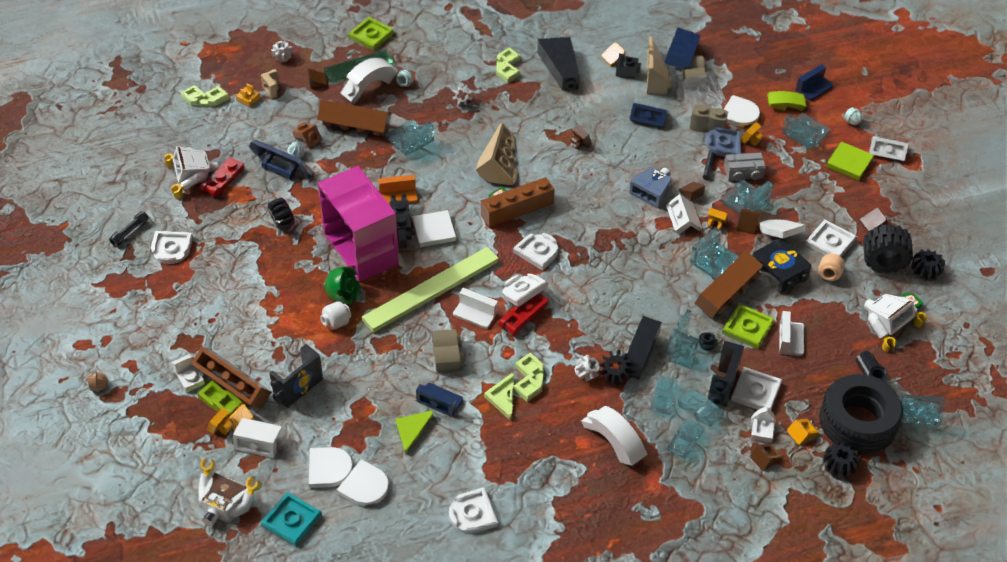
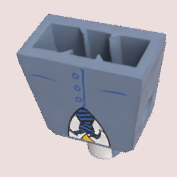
M649 167L630 181L629 194L658 209L670 190V171L667 168H662L658 171Z

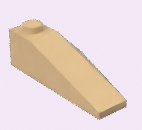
M649 37L646 94L667 95L668 88H671L672 78H668L669 71L653 37Z
M503 123L498 126L478 160L475 170L487 182L514 185L518 175L517 169L514 168V163L517 162L516 157L513 156V150H515L514 134Z

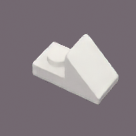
M187 355L170 362L186 393L205 385L199 370L191 364L194 359L192 355Z

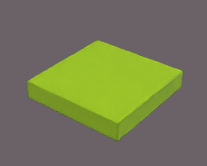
M368 17L348 33V38L375 51L394 35V29Z
M841 142L827 162L826 167L859 181L873 160L874 155Z
M738 304L723 328L722 334L758 349L772 327L774 318Z

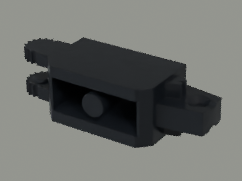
M402 194L401 200L396 201L395 195H390V206L396 213L399 247L407 248V240L412 239L409 202L406 194Z

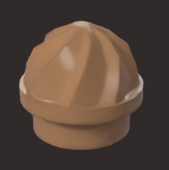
M94 372L93 375L88 376L90 391L100 392L108 386L109 380L105 374Z

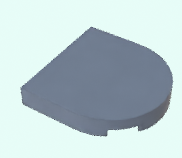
M716 127L708 132L705 143L716 155L725 157V155L741 154L740 131Z

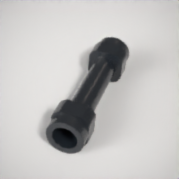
M143 211L139 212L134 216L132 222L120 232L116 231L109 238L110 243L117 247L131 231L149 220L148 215Z

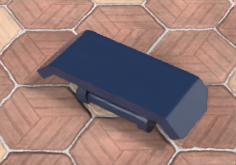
M677 27L665 58V64L681 69L689 67L701 35Z
M258 140L250 142L249 147L257 156L267 153L262 161V168L270 169L291 180L297 168L300 167L308 178L313 177L311 168L300 158ZM275 156L291 163L289 169H286L271 161Z

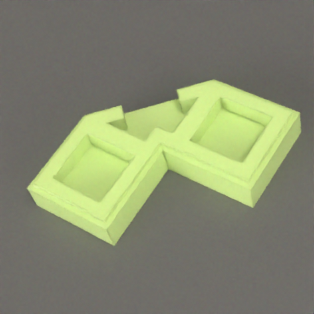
M511 48L498 54L496 75L507 83L519 77L520 71L512 65L521 60V55Z
M193 85L181 92V97L191 106L216 107L229 99V95L219 86L203 93L198 87Z
M531 353L515 363V367L526 377L514 385V391L526 402L541 393L543 385L544 364Z

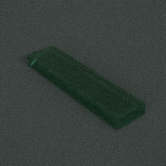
M383 50L323 69L328 81L331 83L347 78V75L365 60L381 58L392 64V59L387 51Z

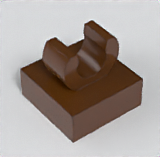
M577 125L572 129L574 136L570 141L573 143L572 146L579 149L582 144L588 148L592 144L587 132Z

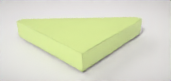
M513 373L484 393V397L509 420L512 419Z

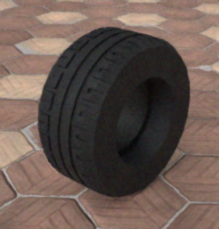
M854 374L837 379L828 387L821 405L819 419L824 433L833 443L835 442L840 446L843 442L846 447L851 445L852 450H856L858 454H870L885 449L894 441L903 419V407L897 393L884 381L873 376ZM851 406L865 408L872 412L877 420L866 422L855 419L844 408Z

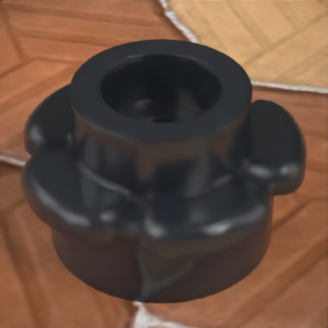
M709 332L701 333L698 339L699 346L703 350H712L717 345L716 336Z

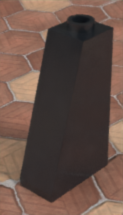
M571 37L538 39L537 53L561 90L579 89L580 76Z

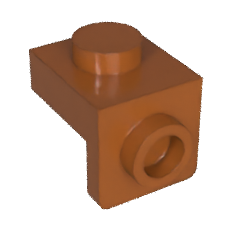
M304 122L292 131L295 138L304 140L307 148H311L322 141V137L315 124Z

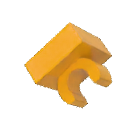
M249 84L236 95V101L248 107H251L261 98L260 93L255 91L254 87Z
M757 122L754 123L743 134L741 142L745 144L750 141L753 146H756L763 138V135L758 132L762 126Z
M710 208L708 211V227H711L713 222H717V230H721L722 223L726 224L728 221V213Z
M222 407L209 422L207 431L214 434L219 429L222 434L227 435L233 425L227 420L229 412Z

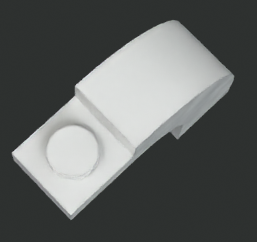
M381 58L365 60L347 75V78L350 80L341 91V94L355 104L369 84L377 80H382L389 84L399 70Z
M604 406L600 410L591 411L581 421L584 428L598 431L607 438L621 463L632 466L647 455L645 447L633 427L612 408Z

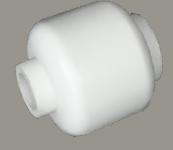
M339 301L327 305L322 310L321 322L332 330L343 327L349 323V318H351L350 309L346 304Z

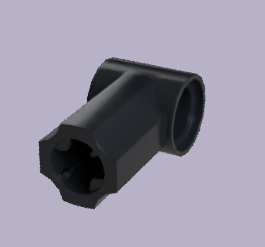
M864 351L856 356L855 361L864 375L873 376L886 383L888 372L879 365L872 353Z

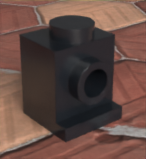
M619 53L616 77L636 79L637 73L641 71L639 58L622 56L623 53Z

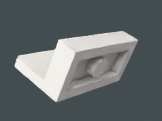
M872 137L869 153L905 161L909 143Z
M679 194L666 204L677 233L681 234L690 226L698 231L702 229L694 204Z
M462 288L459 293L460 303L454 310L453 316L488 329L498 314V301Z
M783 311L780 320L779 354L803 356L804 324L790 322L791 312Z
M242 418L233 434L234 450L274 458L277 453L276 440L281 432V426Z

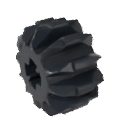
M276 198L268 203L267 209L279 230L287 229L295 223L293 213L284 198Z
M929 248L926 251L921 249L914 255L911 268L914 270V274L920 275V278L926 277L927 280L930 278L936 280L944 271L945 260L936 251L932 252Z
M611 350L609 351V358L606 355L602 356L606 362H600L599 366L603 368L600 370V374L605 375V381L612 378V384H616V380L619 379L622 384L624 383L623 376L630 379V375L627 372H633L634 369L629 366L633 363L632 359L626 360L628 358L627 353L621 356V351L617 350L616 355H614ZM617 363L620 370L615 371L613 364Z
M834 442L831 447L828 446L823 455L824 470H830V476L837 474L838 478L842 477V475L848 478L857 471V466L860 462V458L857 457V451L852 450L851 445L846 447L842 442L839 446Z

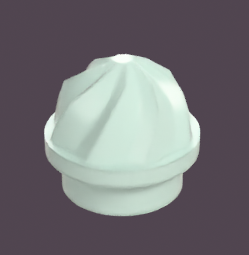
M401 70L396 77L398 85L402 87L410 86L413 82L412 73L407 70Z
M852 107L847 110L844 119H846L848 124L857 125L862 121V114L859 109Z
M298 141L292 142L289 145L288 154L300 159L304 157L306 152L305 146Z

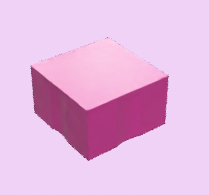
M353 167L318 182L324 235L342 257L346 265L353 267L357 271L356 279L362 282L399 265L396 213L360 167Z

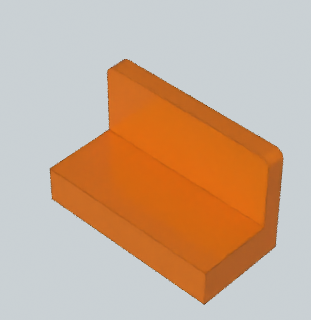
M415 175L378 179L379 193L389 205L391 201L390 195H395L396 201L401 200L402 194H406L409 204L418 202Z

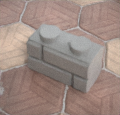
M762 154L725 155L724 170L727 181L758 180L763 178L765 164Z

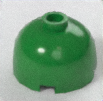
M337 267L327 275L324 282V290L332 302L339 301L343 304L351 305L352 300H357L360 282L356 281L355 275L358 274L353 267Z

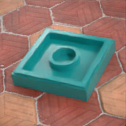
M286 492L261 521V527L297 547L321 518L322 511Z

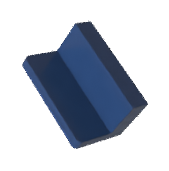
M820 64L799 77L795 91L803 94L807 100L812 101L833 88V84L824 78L826 67Z
M633 103L629 120L664 127L666 115L669 111Z
M427 383L426 386L419 384L416 389V402L450 417H453L463 402L462 396L432 383Z

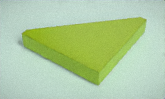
M432 410L395 419L404 453H408L409 448L414 441H417L429 420L433 418Z

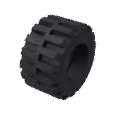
M892 224L889 226H877L874 230H869L868 234L864 236V260L866 265L874 271L878 270L881 273L897 272L899 269L903 270L905 266H909L910 261L913 260L911 234L908 233V230L902 229L901 226H894Z

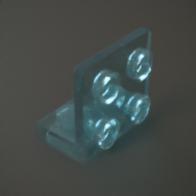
M801 113L797 118L789 114L785 118L782 133L812 149L830 132V128L804 113Z
M410 120L385 135L395 147L407 156L434 141V125L428 122L420 126L414 120Z
M740 180L721 197L720 201L738 213H741L742 208L757 212L771 199L774 184L767 181L763 186L760 185L758 188H755L744 180Z
M716 227L692 247L690 256L691 264L714 279L719 277L739 257L720 244L721 230Z
M687 309L685 315L681 314L678 320V328H674L671 332L670 340L672 341L668 347V352H670L669 361L691 369L695 361L698 339L687 335L692 310Z
M903 394L902 397H899L903 407L902 422L937 425L946 403L945 398Z

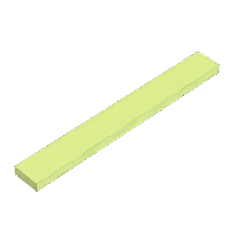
M486 247L362 316V321L374 333L497 264L498 257Z

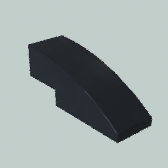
M646 316L642 317L627 352L628 358L626 360L632 359L633 363L629 366L634 369L633 372H627L630 377L640 379L653 352L662 322Z

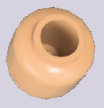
M826 254L820 261L818 273L826 281H837L843 274L845 262L837 254Z

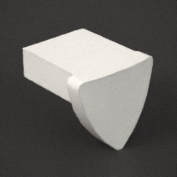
M763 407L751 417V423H753L751 440L772 443L776 418L768 407Z

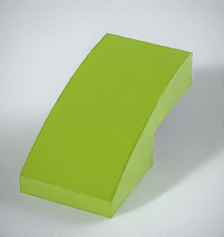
M775 91L767 94L770 107L783 111L787 107L803 111L806 107L803 94L787 91Z
M213 380L199 391L197 395L199 399L217 412L223 407L229 412L228 416L242 404V401L228 389L224 391Z

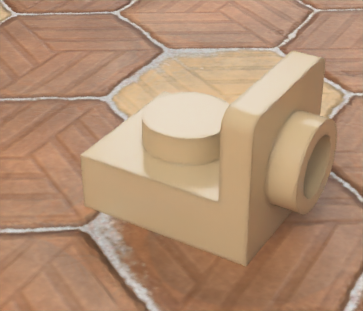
M274 69L261 74L262 87L271 99L277 97L279 84L278 71Z

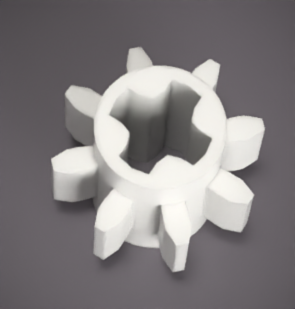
M285 41L277 42L271 50L272 57H276V60L280 62L288 61L293 53L292 46H289L288 42Z
M459 84V90H452L456 93V96L452 99L458 100L457 105L461 102L467 105L466 100L473 99L469 96L473 90L468 91V85L461 88ZM460 90L467 93L465 99L458 97Z
M586 355L576 360L578 365L575 367V373L579 378H585L587 382L599 375L597 371L600 367L595 358H590L589 355Z

